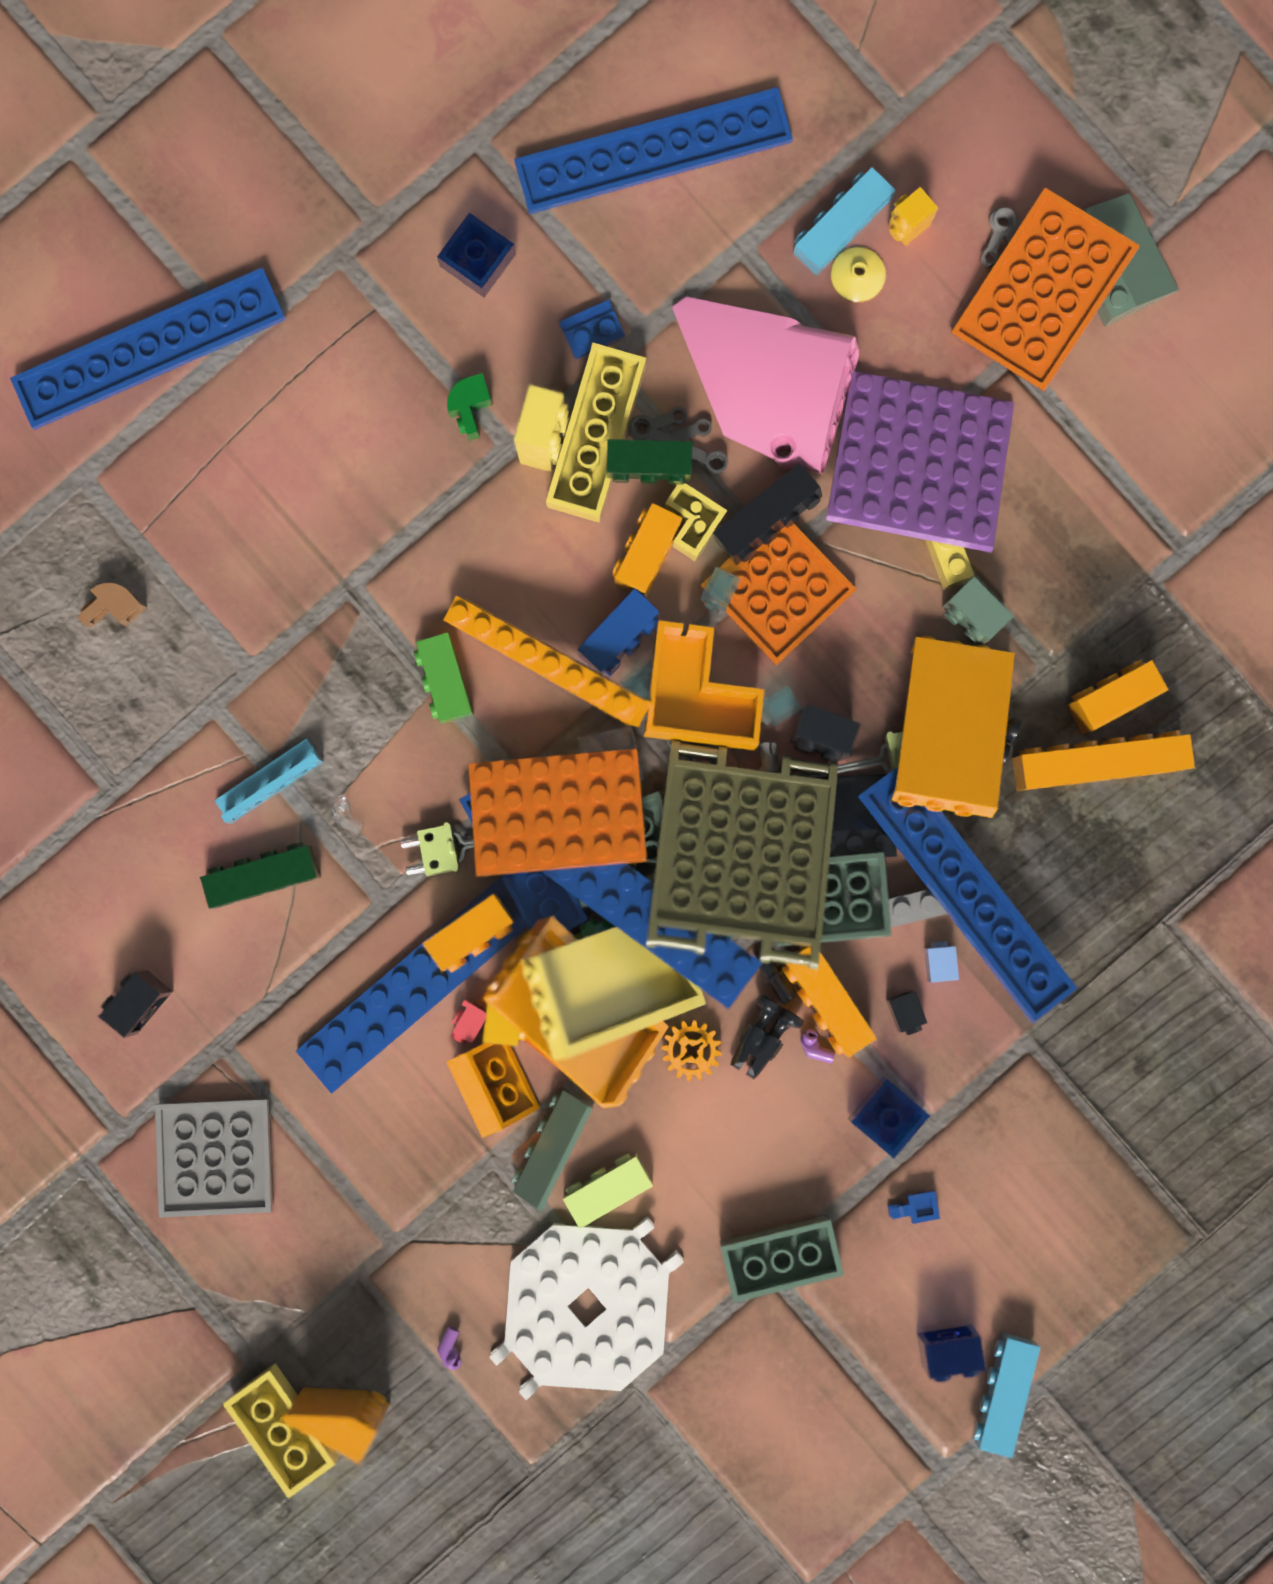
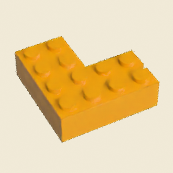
M658 621L655 630L648 700L652 703L646 712L643 737L680 740L681 742L754 751L759 745L764 689L709 682L714 627L689 624L686 636H680L683 631V623Z

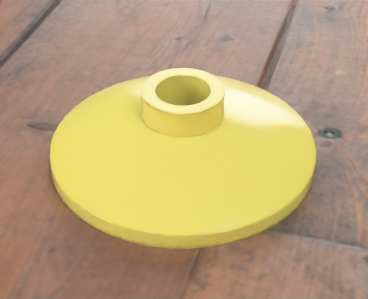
M854 247L843 251L835 259L831 269V281L834 289L840 296L853 302H863L875 297L882 289L886 277L885 266L880 257L875 252L862 247ZM856 268H862L864 270V274L858 276L855 274L854 270Z

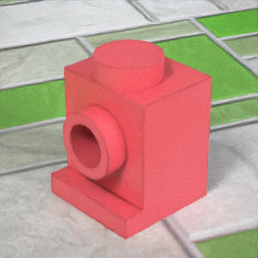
M465 999L462 1003L466 1007L465 1011L459 1009L451 1023L455 1025L451 1037L464 1045L467 1041L471 1044L474 1042L486 1021L487 1010L472 1001Z

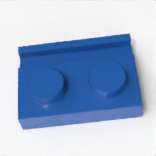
M609 300L559 321L560 328L575 360L589 355L593 343L609 346L625 339L623 329Z

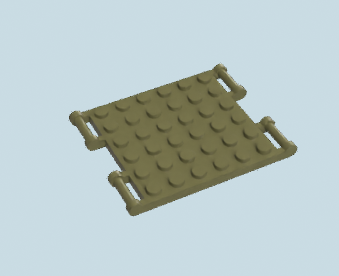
M671 740L646 947L655 948L656 945L694 950L695 954L703 955L706 933L762 940L760 962L769 963V961L806 965L808 969L817 970L820 958L838 762L829 761V764L791 759L789 755H782L779 774L726 766L727 747L719 746L717 749L681 744L680 740ZM678 755L715 759L717 763L713 765L678 760ZM790 770L827 775V780L790 775ZM659 926L696 931L697 936L696 939L660 935L657 934V929ZM772 942L810 947V954L772 950Z

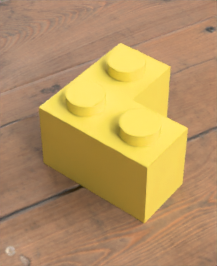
M686 483L677 485L665 503L666 510L682 517V521L685 522L673 541V548L696 562L712 538L713 532L718 529L727 513L726 509Z

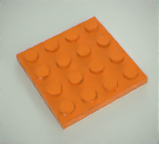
M795 524L788 528H782L777 532L776 538L771 543L761 545L755 550L754 556L747 562L741 561L738 565H735L729 558L700 585L775 666L787 657L857 590Z

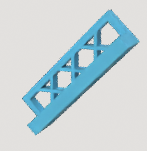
M306 738L214 800L223 813L221 817L224 822L234 823L323 763V760L309 739Z

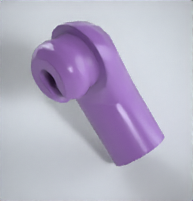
M805 1030L800 1036V1043L807 1057L832 1064L835 1050L821 1047L815 1030Z

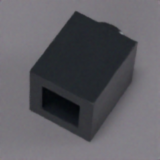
M910 990L886 1000L896 1028L900 1033L906 1032V1035L917 1033L922 1030L921 1025L927 1023L916 991Z

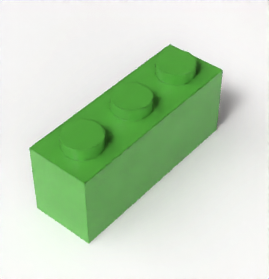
M449 633L417 641L418 649L413 650L417 665H423L426 676H422L421 679L425 692H431L433 702L429 703L433 719L438 718L439 722L444 724L474 715Z

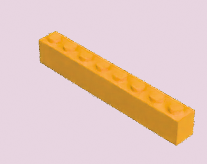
M455 596L444 618V621L628 725L639 727L652 703L468 599Z

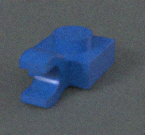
M935 1190L906 1194L907 1203L887 1205L889 1217H892V1219L910 1216L912 1224L940 1219Z

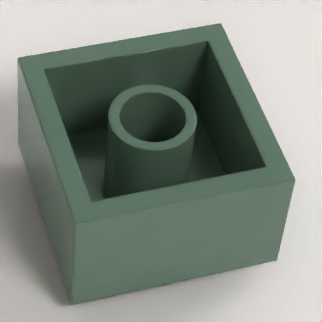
M975 577L966 583L942 607L946 611L944 616L953 625L958 623L965 630L963 635L973 645L976 643L984 645L1014 617Z

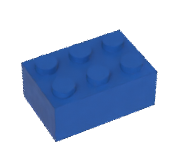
M634 589L577 649L578 656L595 671L604 676L607 674L611 677L620 668V659L625 654L630 657L640 646L639 639L644 634L649 637L656 630L660 611Z

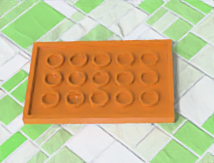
M1044 188L951 333L1045 392L1139 250L1140 245L1049 189Z
M637 749L468 764L477 877L647 862Z

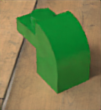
M483 373L467 377L456 383L447 399V409L450 418L461 415L460 418L456 419L461 435L466 433L469 441L480 438L472 412L492 406Z

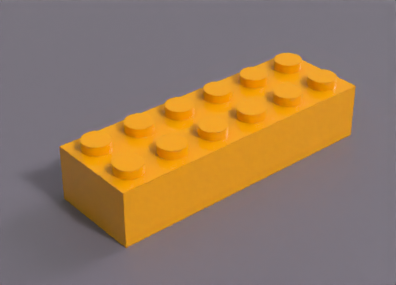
M1181 730L1157 734L1156 739H1153V734H1144L1129 738V742H1125V737L1101 741L1102 745L1099 746L1097 741H1087L1075 744L1074 749H1070L1069 744L1049 747L1047 752H1042L1041 747L1024 749V751H1019L1020 756L1012 758L1016 791L1195 768L1191 735H1181Z

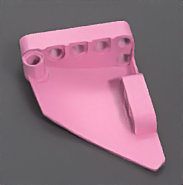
M685 297L675 304L672 309L723 435L774 459L776 465L781 469L788 470L800 463L806 471L823 474L848 395L851 375L855 371L858 362L859 347L856 337L803 326L797 320L789 317L691 297ZM785 449L791 450V452H790V454H789L788 456H786V457H780V456H779V454H780V452H781L782 450H785Z

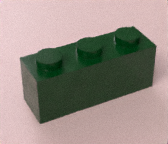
M608 439L607 478H612V482L628 483L629 479H640V483L655 484L657 480H668L669 484L683 485L685 481H691L692 442Z

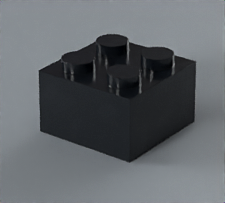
M148 970L135 972L134 974L129 973L120 982V991L115 996L110 995L100 1007L103 1011L98 1017L123 1038L137 1035L173 991Z

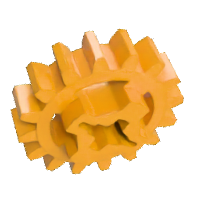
M696 1020L692 1021L691 1026H687L685 1021H681V1029L673 1025L671 1028L674 1034L672 1036L665 1034L664 1038L669 1041V1044L662 1045L661 1049L668 1051V1054L664 1055L662 1059L663 1061L670 1060L671 1063L667 1069L671 1071L676 1068L677 1078H680L684 1073L686 1074L687 1081H691L692 1075H696L699 1080H702V1072L705 1071L711 1075L712 1072L709 1067L711 1065H719L714 1058L715 1056L722 1055V1051L715 1048L721 1044V1041L712 1039L716 1032L715 1030L707 1032L706 1023H703L701 1027H697ZM697 1032L702 1035L696 1039L688 1038L684 1033ZM677 1040L680 1044V1053L674 1057L673 1045ZM687 1044L691 1046L697 1044L699 1046L696 1049L698 1055L695 1057L691 1054L685 1056L684 1054L687 1052L685 1046ZM707 1044H710V1056L706 1061L703 1057V1049ZM686 1062L696 1063L698 1068L688 1069L682 1067V1065Z

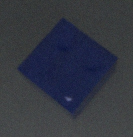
M469 212L438 254L437 259L442 269L485 298L516 255L514 243Z
M883 1076L847 1119L895 1159L930 1115Z
M972 1324L917 1333L921 1364L929 1379H934L935 1382H945L951 1380V1376L962 1374V1377L969 1378L978 1376L980 1371H986L981 1336Z

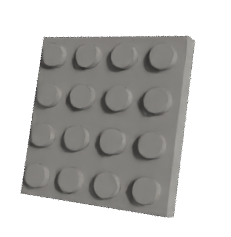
M269 1098L155 1104L159 1217L269 1213L273 1211Z

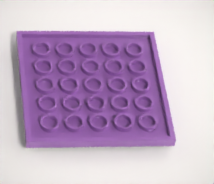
M857 371L852 372L826 520L992 552L1014 402Z

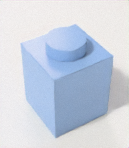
M948 941L931 942V948H924L928 982L959 980L956 946H948Z

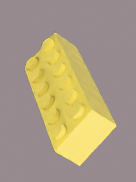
M596 343L592 344L547 496V508L595 522H601L612 484V478H607L608 439L625 440L646 368L645 357Z

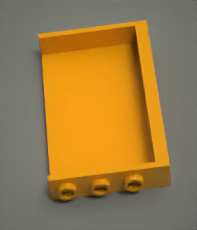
M931 636L915 637L911 647L913 657L896 788L892 794L891 801H896L906 807L919 805L936 812L949 810L955 811V814L960 816H970L973 814L992 818L998 809L1015 653L993 650L985 645H964L962 642L955 640L948 642L940 641Z
M552 916L537 920L533 928L520 938L518 942L520 946L516 952L506 958L503 963L504 969L489 982L487 986L489 990L483 999L602 1108L619 1106L627 1098V1091L631 1084L636 1082L641 1076V1069L644 1064L654 1056L656 1052L655 1047L669 1026L662 1021L568 1059L554 1060L547 1038L542 1033V1022L538 1010L533 1005V994L529 982L524 977L522 960L578 940Z

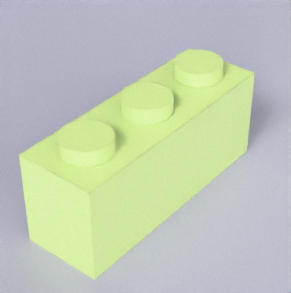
M626 1153L614 1161L616 1165L606 1170L602 1167L590 1174L591 1180L581 1184L578 1181L565 1189L567 1194L563 1196V1201L579 1229L653 1187V1182L637 1154L630 1156L629 1153Z

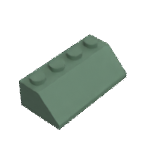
M566 1088L563 1089L561 1094L555 1093L549 1105L553 1111L549 1119L543 1117L536 1131L541 1136L537 1144L530 1143L524 1155L528 1162L524 1170L521 1168L517 1169L511 1182L516 1185L513 1192L540 1211L543 1210L594 1106V1102Z

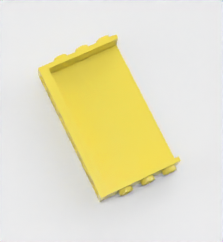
M617 927L522 960L524 977L529 982L533 994V1005L538 1010L542 1022V1033L547 1038L554 1060L568 1059L706 1004L702 990Z

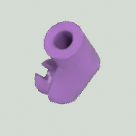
M447 1326L437 1351L446 1368L457 1370L461 1366L462 1360L454 1344L460 1331L452 1326Z

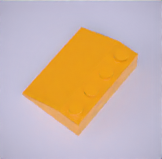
M303 1388L282 1421L359 1464L372 1442L390 1403L386 1402L385 1396L376 1391H371L370 1393L367 1390Z

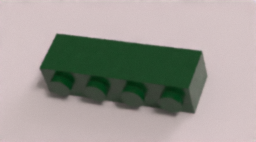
M303 842L287 846L288 851L277 854L276 850L261 853V859L250 862V858H244L234 861V867L224 870L222 865L207 869V875L201 876L200 880L208 908H220L321 878L312 846H304Z

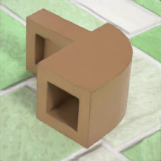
M102 583L90 590L97 599L85 603L80 609L81 613L77 618L83 625L92 628L110 612L119 623L127 626L147 607L134 593L123 586L115 583Z

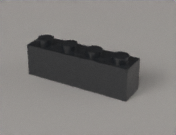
M800 463L797 464L713 532L716 543L735 565H738L741 561L747 562L754 556L755 550L761 545L771 543L776 538L777 532L784 527L792 526L798 520L799 515L806 509L811 510L818 505L822 497L821 487Z

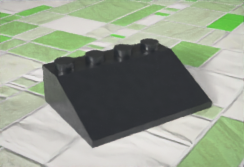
M887 774L837 776L829 857L884 852L885 857H897V847L858 797ZM816 777V779L827 780V777Z

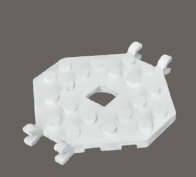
M648 1216L641 1220L633 1229H614L598 1226H584L579 1229L578 1226L553 1223L511 1260L505 1341L490 1353L489 1358L497 1366L513 1351L533 1375L520 1386L519 1393L525 1400L532 1396L541 1385L621 1391L663 1354L669 1273L684 1263V1258L675 1250L662 1263L640 1239L654 1229V1223ZM589 1288L606 1309L588 1325H584L568 1305Z

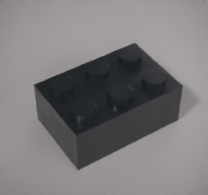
M807 704L800 712L790 742L795 744L794 749L810 754L813 750L821 753L820 758L825 761H842L850 756L862 723Z

